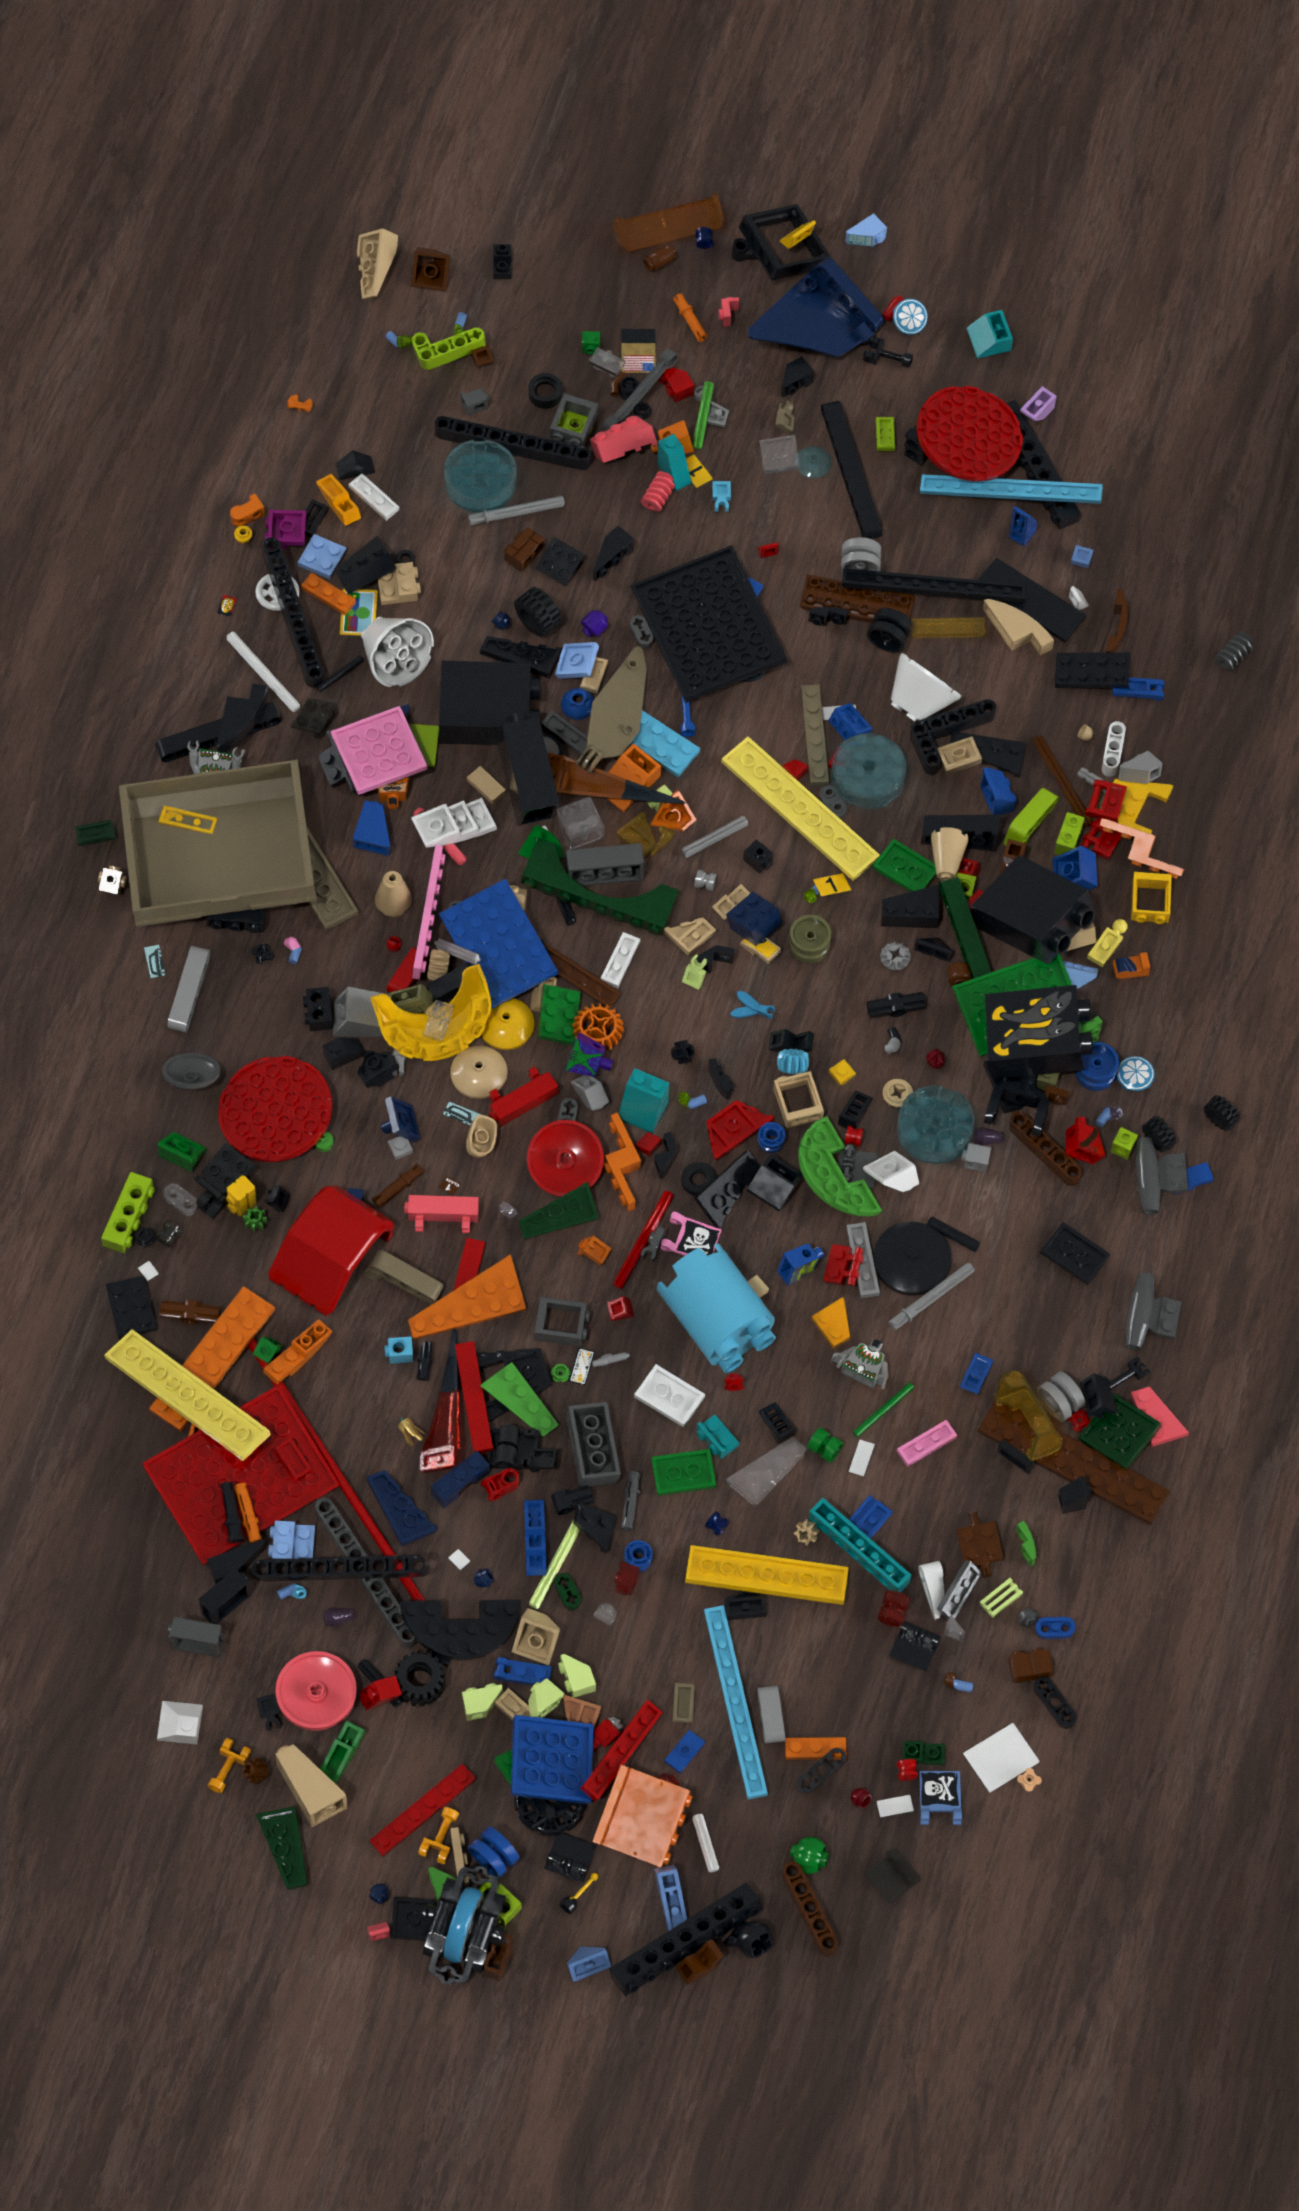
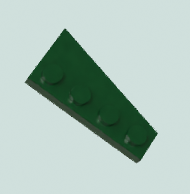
M588 1181L519 1220L523 1239L527 1240L598 1220Z
M292 1806L255 1814L286 1888L291 1890L308 1886L297 1808Z

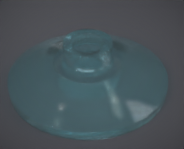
M810 446L802 449L797 454L795 465L803 476L819 478L830 470L831 457L824 449Z

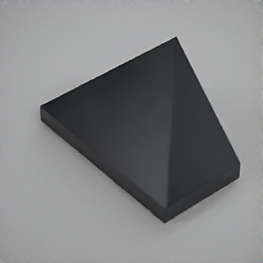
M917 938L915 941V951L947 962L951 961L952 950L941 938Z

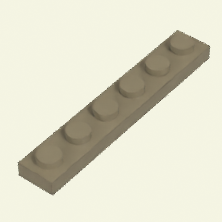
M820 684L801 685L810 786L829 785Z

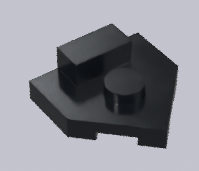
M366 1050L363 1056L364 1061L357 1073L367 1088L375 1083L377 1087H380L394 1078L392 1072L399 1069V1066L390 1052L375 1053Z

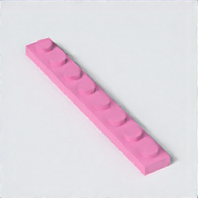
M435 845L413 967V979L420 980L421 972L425 973L426 961H423V958L428 957L429 946H426V942L431 940L432 931L429 930V926H433L435 915L431 914L432 911H436L437 900L434 897L439 895L440 889L437 880L441 881L443 869H440V865H444L446 855L442 854L443 846Z

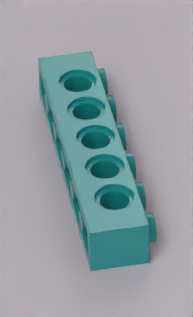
M824 1498L809 1511L808 1520L813 1523L816 1522V1527L896 1597L910 1584L911 1574Z

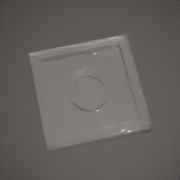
M795 435L759 440L764 474L800 469Z

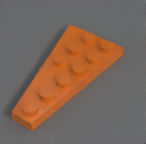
M511 1254L410 1318L408 1324L413 1340L526 1311Z

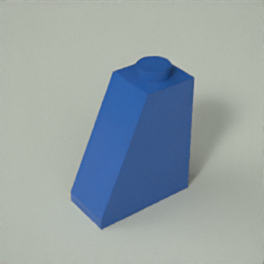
M376 801L364 802L353 836V848L390 856V842L382 804Z

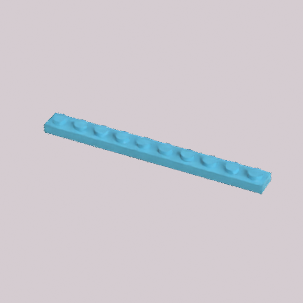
M923 474L920 486V494L1101 504L1103 491L1102 484L997 478L988 481H967L953 476Z
M724 1605L704 1609V1615L747 1800L768 1795Z

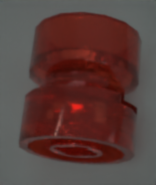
M886 1591L882 1601L884 1606L880 1607L877 1619L885 1625L901 1627L905 1617L904 1612L907 1611L910 1598L897 1591Z

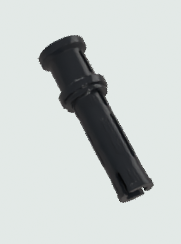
M224 1482L220 1485L226 1514L224 1526L227 1527V1543H239L244 1541L245 1538L241 1532L240 1525L242 1520L238 1518L233 1482Z

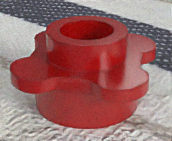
M729 1374L724 1379L726 1383L724 1389L728 1391L742 1390L744 1388L742 1384L744 1379L739 1374Z
M1079 1410L1068 1418V1421L1074 1426L1073 1430L1076 1432L1081 1431L1082 1428L1087 1427L1091 1422L1084 1410Z

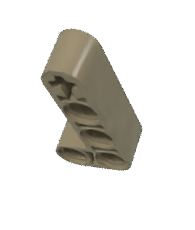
M377 1250L373 1254L364 1271V1275L369 1279L379 1281L383 1278L429 1304H434L437 1301L444 1287L442 1283L382 1250Z

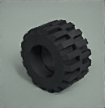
M531 587L514 601V607L521 622L529 631L539 637L545 636L561 622V615L556 604L540 588Z
M414 1651L411 1652V1656L406 1654L403 1656V1661H398V1667H395L394 1673L402 1692L401 1698L403 1697L405 1703L410 1701L412 1706L419 1703L421 1707L426 1702L428 1705L432 1704V1699L436 1701L439 1698V1694L442 1695L443 1687H445V1674L443 1665L439 1663V1659L436 1656L432 1658V1654L429 1652L427 1655H424V1651H419V1654H415ZM416 1671H424L431 1676L430 1682L424 1686H414L407 1679Z

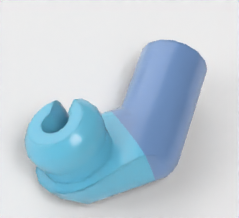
M294 1583L276 1591L280 1600L288 1596L303 1599L307 1595L304 1587Z

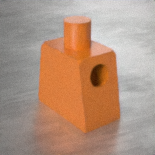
M684 420L658 431L660 440L674 434L683 446L685 454L694 452ZM650 443L652 452H658V444L652 446Z

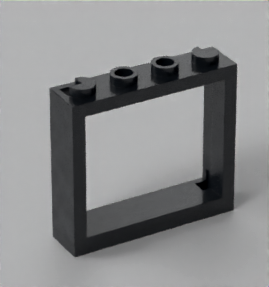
M798 204L745 215L739 225L740 231L771 281L808 273L824 258H830L828 251L824 248L820 238L813 230L809 236L802 240L813 258L781 265L758 227L785 221H791L795 229L808 223Z

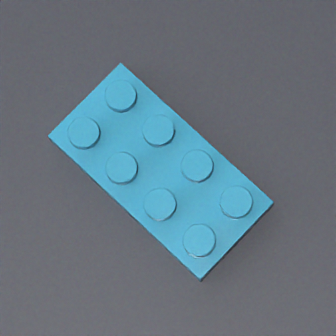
M642 710L640 731L629 746L635 744L658 762L662 768L679 778L700 753V748Z

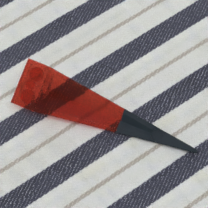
M456 1329L452 1330L440 1394L421 1451L420 1471L424 1474L457 1467L458 1451H460L459 1368L455 1344H458V1331Z

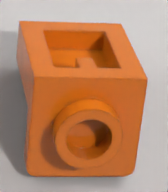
M593 1235L582 1239L578 1245L580 1249L577 1254L579 1256L586 1255L598 1265H602L612 1248Z

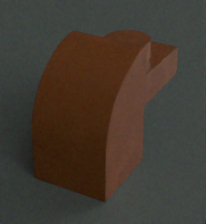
M1008 839L999 875L1018 855L1024 857L1026 843Z
M712 1939L707 1941L697 1953L685 1957L676 1969L688 1985L703 1978L718 1967V1962L723 1958V1954Z

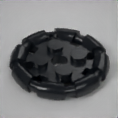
M514 1796L515 1811H518L520 1815L518 1817L529 1830H536L544 1836H557L565 1830H572L583 1818L582 1813L587 1808V1804L556 1801L553 1804H548L545 1802V1799ZM531 1805L532 1810L527 1812L525 1808ZM570 1805L576 1806L575 1811L570 1810ZM549 1807H554L557 1819L562 1817L564 1820L561 1824H557L555 1820L546 1822L544 1825L541 1824L535 1829L531 1827L533 1823L538 1821L539 1817L540 1819L545 1817L544 1810Z

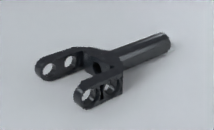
M1038 1075L1021 1076L1017 1078L1016 1082H1005L994 1087L984 1123L992 1125L995 1122L1001 1099H1005L1007 1102L1031 1108L1037 1107L1032 1135L1040 1137L1050 1101L1041 1090L1035 1087Z

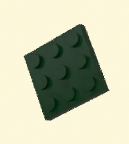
M1113 1393L1112 1396L1117 1412L1114 1414L1103 1412L1104 1419L1094 1417L1078 1438L1085 1445L1124 1470H1127L1162 1425L1159 1421Z

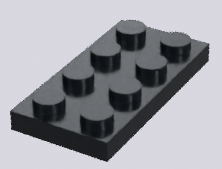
M1130 652L1057 653L1055 688H1129Z

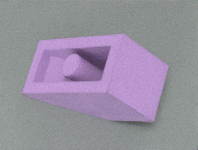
M1042 386L1020 409V412L1033 421L1044 420L1055 408L1057 396Z

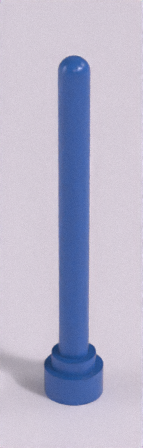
M682 698L684 722L680 727L681 735L683 737H692L696 734L695 725L691 722L689 702L685 703Z

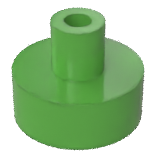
M325 1131L321 1139L315 1144V1148L320 1152H327L333 1147V1137L329 1132Z

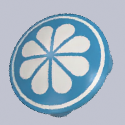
M905 299L894 308L893 320L901 333L912 335L924 329L927 324L928 313L920 301Z
M1131 1056L1120 1062L1117 1069V1078L1124 1090L1141 1091L1151 1086L1155 1072L1148 1060L1139 1056Z

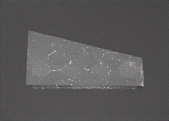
M792 1437L728 1477L726 1483L756 1507L807 1453L808 1449Z

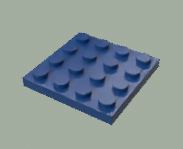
M515 1715L513 1717L510 1795L590 1804L591 1798L580 1788L592 1773L593 1724Z

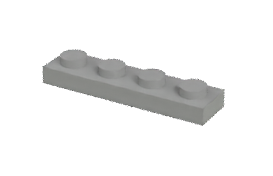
M866 1223L846 1225L849 1245L852 1248L851 1254L855 1253L856 1247L863 1249V1261L859 1265V1278L857 1280L860 1298L879 1296L880 1290Z

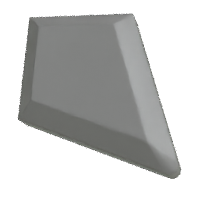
M711 401L707 424L725 427L729 410Z

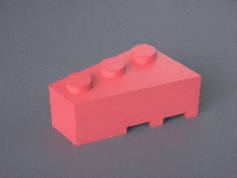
M630 416L626 421L614 424L610 429L599 432L590 438L595 457L603 463L625 456L624 452L633 449L636 452L640 451L641 446L650 443L652 446L658 444L652 426L638 416Z

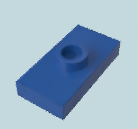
M689 1730L667 1756L664 1763L681 1774L705 1745V1741Z

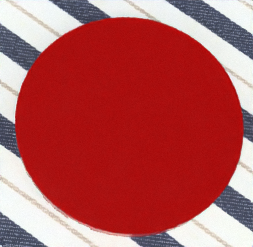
M966 385L964 387L951 386L935 392L923 404L917 418V437L922 450L934 465L953 477L967 481L992 480L1008 472L1020 455L1023 445V434H1021L1020 423L1016 415L999 397L979 390L977 387Z
M290 1056L265 1057L241 1068L228 1081L229 1083L225 1090L222 1091L218 1105L219 1124L228 1143L245 1157L261 1162L285 1161L308 1151L325 1133L331 1120L333 1108L331 1092L322 1074L311 1064Z

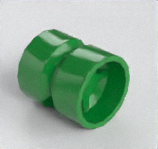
M820 1427L811 1437L807 1449L814 1454L820 1453V1457L823 1460L832 1463L841 1451L844 1442L835 1436L830 1437V1433Z

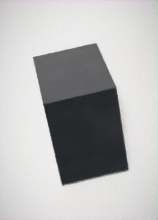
M354 450L336 463L339 480L358 477L361 473L363 475L375 473L371 456Z

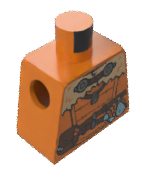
M410 776L377 788L379 800L387 802L389 809H397L399 801H405L407 798Z

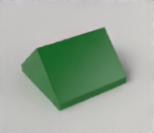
M172 1132L163 1138L157 1145L159 1157L191 1173L194 1172L207 1150V1147L176 1132Z

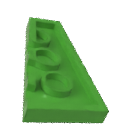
M512 1362L480 1385L481 1388L501 1402L530 1428L539 1430L541 1437H544L559 1426Z

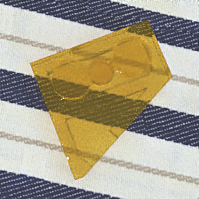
M644 812L616 831L617 837L626 844L641 843L643 856L656 847L655 839L651 834V828L647 823Z

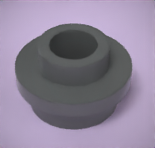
M1030 1608L1023 1610L1018 1616L1020 1625L1023 1627L1034 1625L1038 1618L1036 1611Z

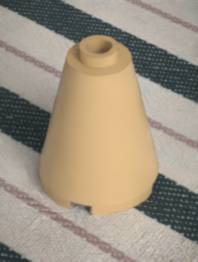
M940 828L939 832L934 830L931 834L936 875L941 881L956 877L967 847L968 835L961 834L962 831L959 829Z
M389 871L384 875L375 894L376 908L383 912L384 915L390 917L403 915L405 911L410 909L412 904L411 891L402 876L396 871Z

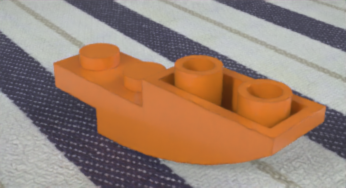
M318 1319L295 1338L289 1348L264 1368L263 1373L276 1384H279L287 1376L291 1377L321 1348L333 1331Z

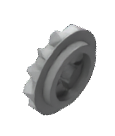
M896 941L891 944L887 943L882 948L880 954L883 965L891 970L905 968L911 958L909 948H906L903 943H896ZM899 951V957L892 961V955Z

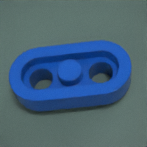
M1044 1617L1037 1621L1035 1632L1042 1639H1066L1074 1634L1076 1626L1075 1622L1069 1617ZM1046 1627L1049 1631L1043 1632L1041 1628ZM1067 1627L1068 1631H1063L1061 1628Z

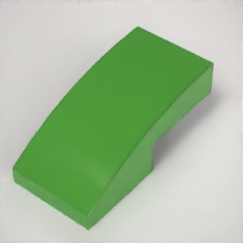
M1022 1521L1016 1527V1533L1023 1541L1020 1552L1032 1567L1036 1560L1035 1544L1028 1526Z

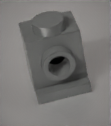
M482 388L471 390L467 394L464 392L460 393L461 404L467 416L488 409L489 396Z

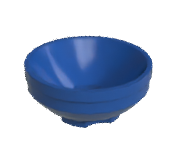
M582 688L570 689L562 697L561 709L570 719H585L591 715L592 702L594 701L593 696L589 691ZM576 695L583 697V701L580 703H576L572 699Z

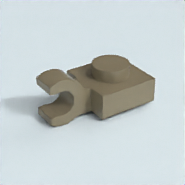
M787 400L786 406L782 403L779 405L775 426L787 434L793 432L795 416L792 415L794 404Z

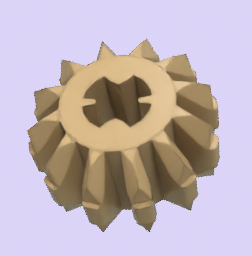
M433 949L431 951L427 974L428 979L434 981L447 974L449 952L441 949Z

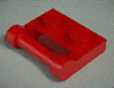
M1098 779L1094 780V790L1085 815L1118 822L1127 786ZM1102 789H1105L1106 794L1102 808L1097 809L1100 792Z

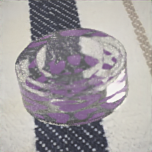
M502 1201L498 1206L500 1212L510 1219H513L517 1214V1211L505 1201Z

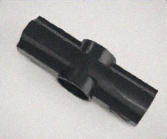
M923 992L906 995L892 993L886 996V998L870 1000L866 1003L870 1018L886 1015L900 1017L906 1014V1012L926 1008Z

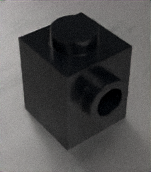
M755 840L744 851L743 861L759 874L764 869L768 870L773 864V852L758 840Z

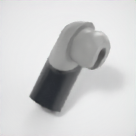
M896 1027L887 1030L890 1041L885 1045L884 1049L888 1054L898 1051L902 1043Z

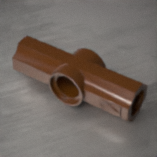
M162 1300L160 1307V1318L180 1320L189 1325H194L198 1322L215 1324L221 1316V1306L203 1305L195 1300H185L183 1302Z

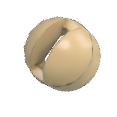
M1085 724L1079 730L1078 737L1088 741L1093 738L1094 732L1091 727Z

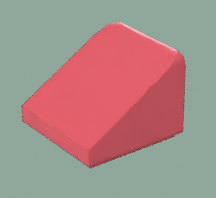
M387 1922L367 1927L370 1941L390 1937V1929Z

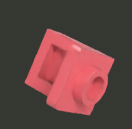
M738 297L721 299V309L718 310L719 320H723L724 327L731 326L730 311L739 310Z

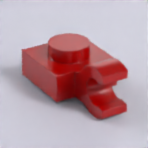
M605 1719L593 1731L595 1736L593 1739V1752H596L601 1745L604 1748L609 1747L621 1734L609 1719Z

